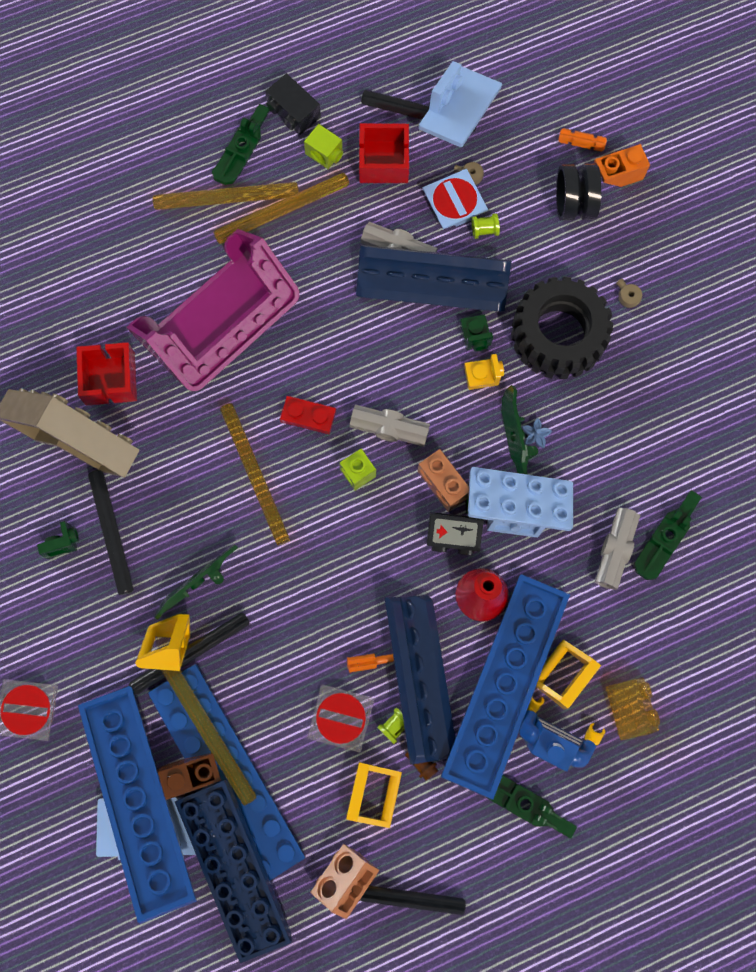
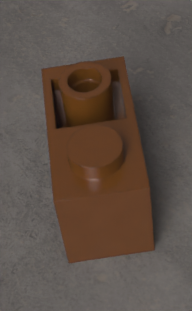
M213 753L181 759L157 768L166 800L221 781Z

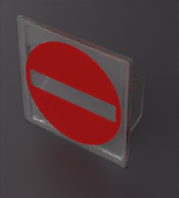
M3 679L0 695V736L49 741L56 707L55 701L58 685Z
M322 684L307 739L361 753L374 698Z

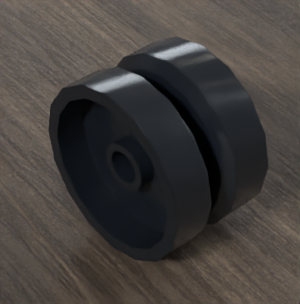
M597 163L583 164L579 172L574 164L559 166L556 181V205L560 221L575 220L577 214H579L582 220L597 219L601 206V175Z

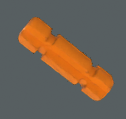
M562 128L559 142L564 144L571 142L573 146L587 149L594 147V150L602 152L605 149L607 138L598 135L595 138L593 134L580 131L573 133L571 129Z

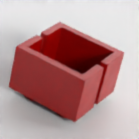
M360 123V183H408L409 124Z
M129 342L105 344V350L111 358H107L100 345L76 347L78 397L86 406L109 404V399L114 403L137 401L135 352Z

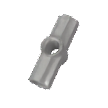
M372 222L366 224L361 237V243L368 246L436 253L438 250L436 247L415 240L405 230L394 229L392 231Z
M355 405L350 421V428L373 433L382 440L390 442L400 440L423 447L425 446L430 424L405 418L403 414L394 410L384 409L378 411Z
M628 508L617 509L611 531L607 534L602 546V560L594 583L607 589H618L625 564L629 562L634 549L633 538L640 514Z

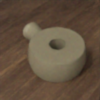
M469 162L464 167L455 165L454 173L467 169L475 185L482 181L484 171L480 164Z
M624 279L618 280L616 284L621 289L618 296L621 305L626 308H633L640 304L642 300L641 289L634 284L627 285Z

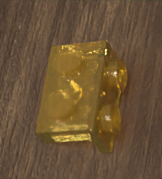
M643 677L605 687L620 741L659 731L660 718L656 709H653L651 704L652 691L648 682H645Z

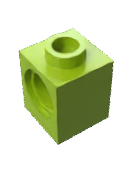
M320 124L315 127L304 141L305 154L327 169L333 163H338L343 156L342 139Z
M359 449L339 463L340 471L354 491L376 477V469L362 449Z

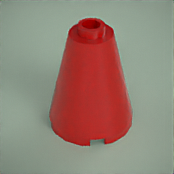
M479 568L467 572L460 579L455 597L459 608L465 616L472 620L484 622L498 617L504 611L508 603L509 592L505 581L499 574L489 569Z

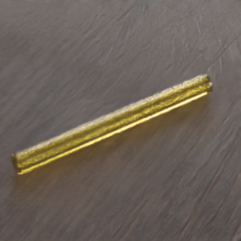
M345 173L336 175L214 231L215 239L221 244L237 229L248 232L347 187L349 180Z
M296 182L158 194L153 196V206L156 210L291 198L297 197L299 190Z
M233 404L223 405L220 407V411L277 545H283L290 541V538Z
M161 670L210 752L213 753L215 760L241 803L245 806L254 801L256 794L181 671Z

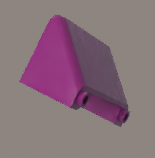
M237 229L227 238L224 244L225 252L231 261L161 323L157 325L152 318L139 316L126 327L190 391H199L292 308L299 299L298 287L262 237Z

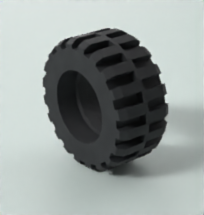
M563 276L562 280H558L557 277L548 278L546 284L544 281H540L535 284L534 289H529L524 294L513 319L511 338L515 341L514 349L516 354L522 353L520 360L525 365L530 363L533 366L531 369L537 374L539 371L545 372V377L551 379L554 375H559V379H567L569 374H572L575 378L582 375L584 370L589 371L596 361H599L611 339L613 322L610 320L613 315L610 308H605L607 301L604 296L599 297L597 295L598 290L595 287L591 286L588 288L584 285L585 281L580 279L574 282L571 281V277ZM553 311L568 313L581 324L584 338L581 342L570 346L555 344L542 334L538 324L539 318Z

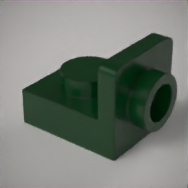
M485 314L460 319L466 350L482 351L491 346L493 334L489 332Z
M66 521L60 522L63 537L59 535L46 538L45 542L37 544L39 555L50 559L77 551L76 542H79V535L75 526L72 527Z

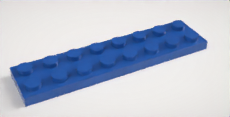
M522 574L519 575L440 778L491 800L494 799L570 594Z
M196 664L148 692L184 759L213 753L221 781L227 780L231 785L269 880L274 879L305 859L306 856L198 666ZM213 783V784H210V785H208V786L202 787L201 790H202V789H205V788H207V787H209V786H211V785H214V784H216V783Z
M128 686L79 704V712L137 922L143 924L196 902V895L170 809L163 793L157 773V766L132 687Z

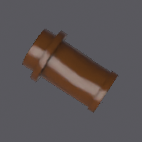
M407 752L405 756L409 759V754ZM431 761L413 764L421 774L419 778L423 777L425 781L429 780L439 771L435 767L437 765L436 762L434 764Z

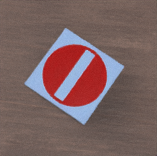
M467 169L422 187L443 230L453 225L457 227L471 221L472 216L488 211Z

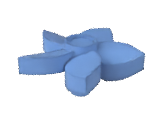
M539 418L535 420L533 427L529 425L521 427L528 434V437L525 439V445H531L535 442L538 447L543 449L546 443L545 437L552 430L549 428L541 429L542 425Z

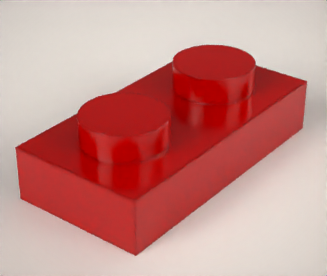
M286 396L280 422L330 435L336 415V408Z

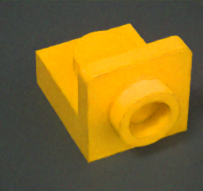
M491 354L490 359L468 362L464 365L469 390L497 386L501 376H504L503 363L498 361L497 354Z

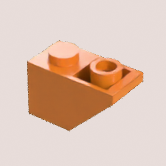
M641 144L594 160L599 166L603 182L619 187L643 180L650 167Z

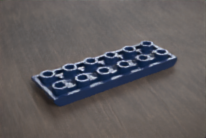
M360 245L356 296L501 312L505 311L512 261Z
M428 595L385 598L410 765L447 759L455 741V732L433 600Z
M223 780L176 800V807L239 962H245L292 942L291 931L229 782Z

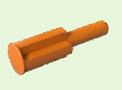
M375 653L347 657V668L349 673L375 669L378 664L394 662V656L389 654L375 657Z

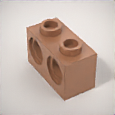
M440 449L419 463L417 472L448 512L469 497V486Z
M343 844L334 854L327 869L317 879L316 885L310 893L332 913L347 919L379 872V869L360 853Z

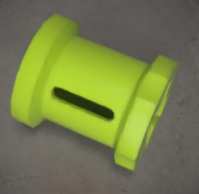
M497 213L483 218L472 216L471 225L474 239H478L481 235L489 234L499 236L500 225Z
M397 707L393 710L394 714L383 725L380 724L377 727L393 744L397 742V738L405 730L402 712Z

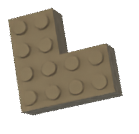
M22 388L19 391L8 389L0 403V421L36 442L63 449L97 470L123 478L126 477L139 452V449L131 445L133 441L122 434L116 436L111 433L112 428L101 421L95 423L89 419L91 415L80 408L72 409L67 405L69 401L60 395L53 393L51 396L45 392L40 394L34 390L28 392Z

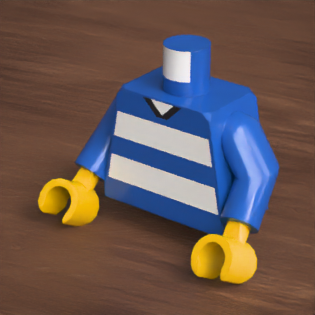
M541 696L536 702L532 697L520 727V736L524 739L530 752L564 771H568L570 766L577 768L585 767L589 763L596 745L600 744L605 734V729L603 728L601 733H597L593 730L594 723H591L583 741V739L538 717L536 713L544 704V698Z

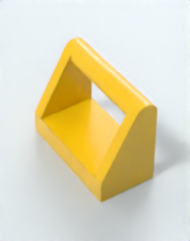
M177 614L148 626L135 662L136 666L145 669L180 671L190 639V615ZM156 637L171 638L168 646L151 652Z
M562 640L544 663L536 688L562 709H568L601 665L567 641ZM568 651L582 662L584 666L560 696L543 684V682Z
M359 762L346 819L390 828L402 772ZM368 771L390 775L381 820L359 815Z

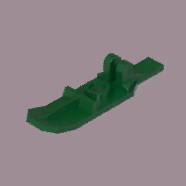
M259 104L250 119H242L230 144L225 148L219 163L212 170V176L215 181L228 185L233 184L239 177L261 139L260 127L270 112L268 107ZM245 142L246 145H245V146H239V143Z
M511 385L505 390L502 397L501 412L511 459L516 465L517 473L528 475V460L538 454V448L536 446H527L524 443L525 434L523 429H521L520 423L525 419L518 415L516 405L517 389Z
M691 490L678 509L666 514L634 562V568L638 575L646 580H654L659 576L663 567L688 532L692 519L690 516L702 499L700 495ZM667 530L673 533V539L666 537L665 532Z
M233 544L220 556L208 563L166 596L156 611L154 618L158 620L163 613L185 597L188 598L189 593L186 590L189 588L194 590L205 581L203 577L206 574L215 584H221L224 578L218 570L225 558L238 549V547Z
M502 775L494 799L491 800L492 802L535 827L549 826L568 838H572L577 828L576 825L555 814L547 800ZM523 799H528L530 802V807L526 810H523L520 806Z

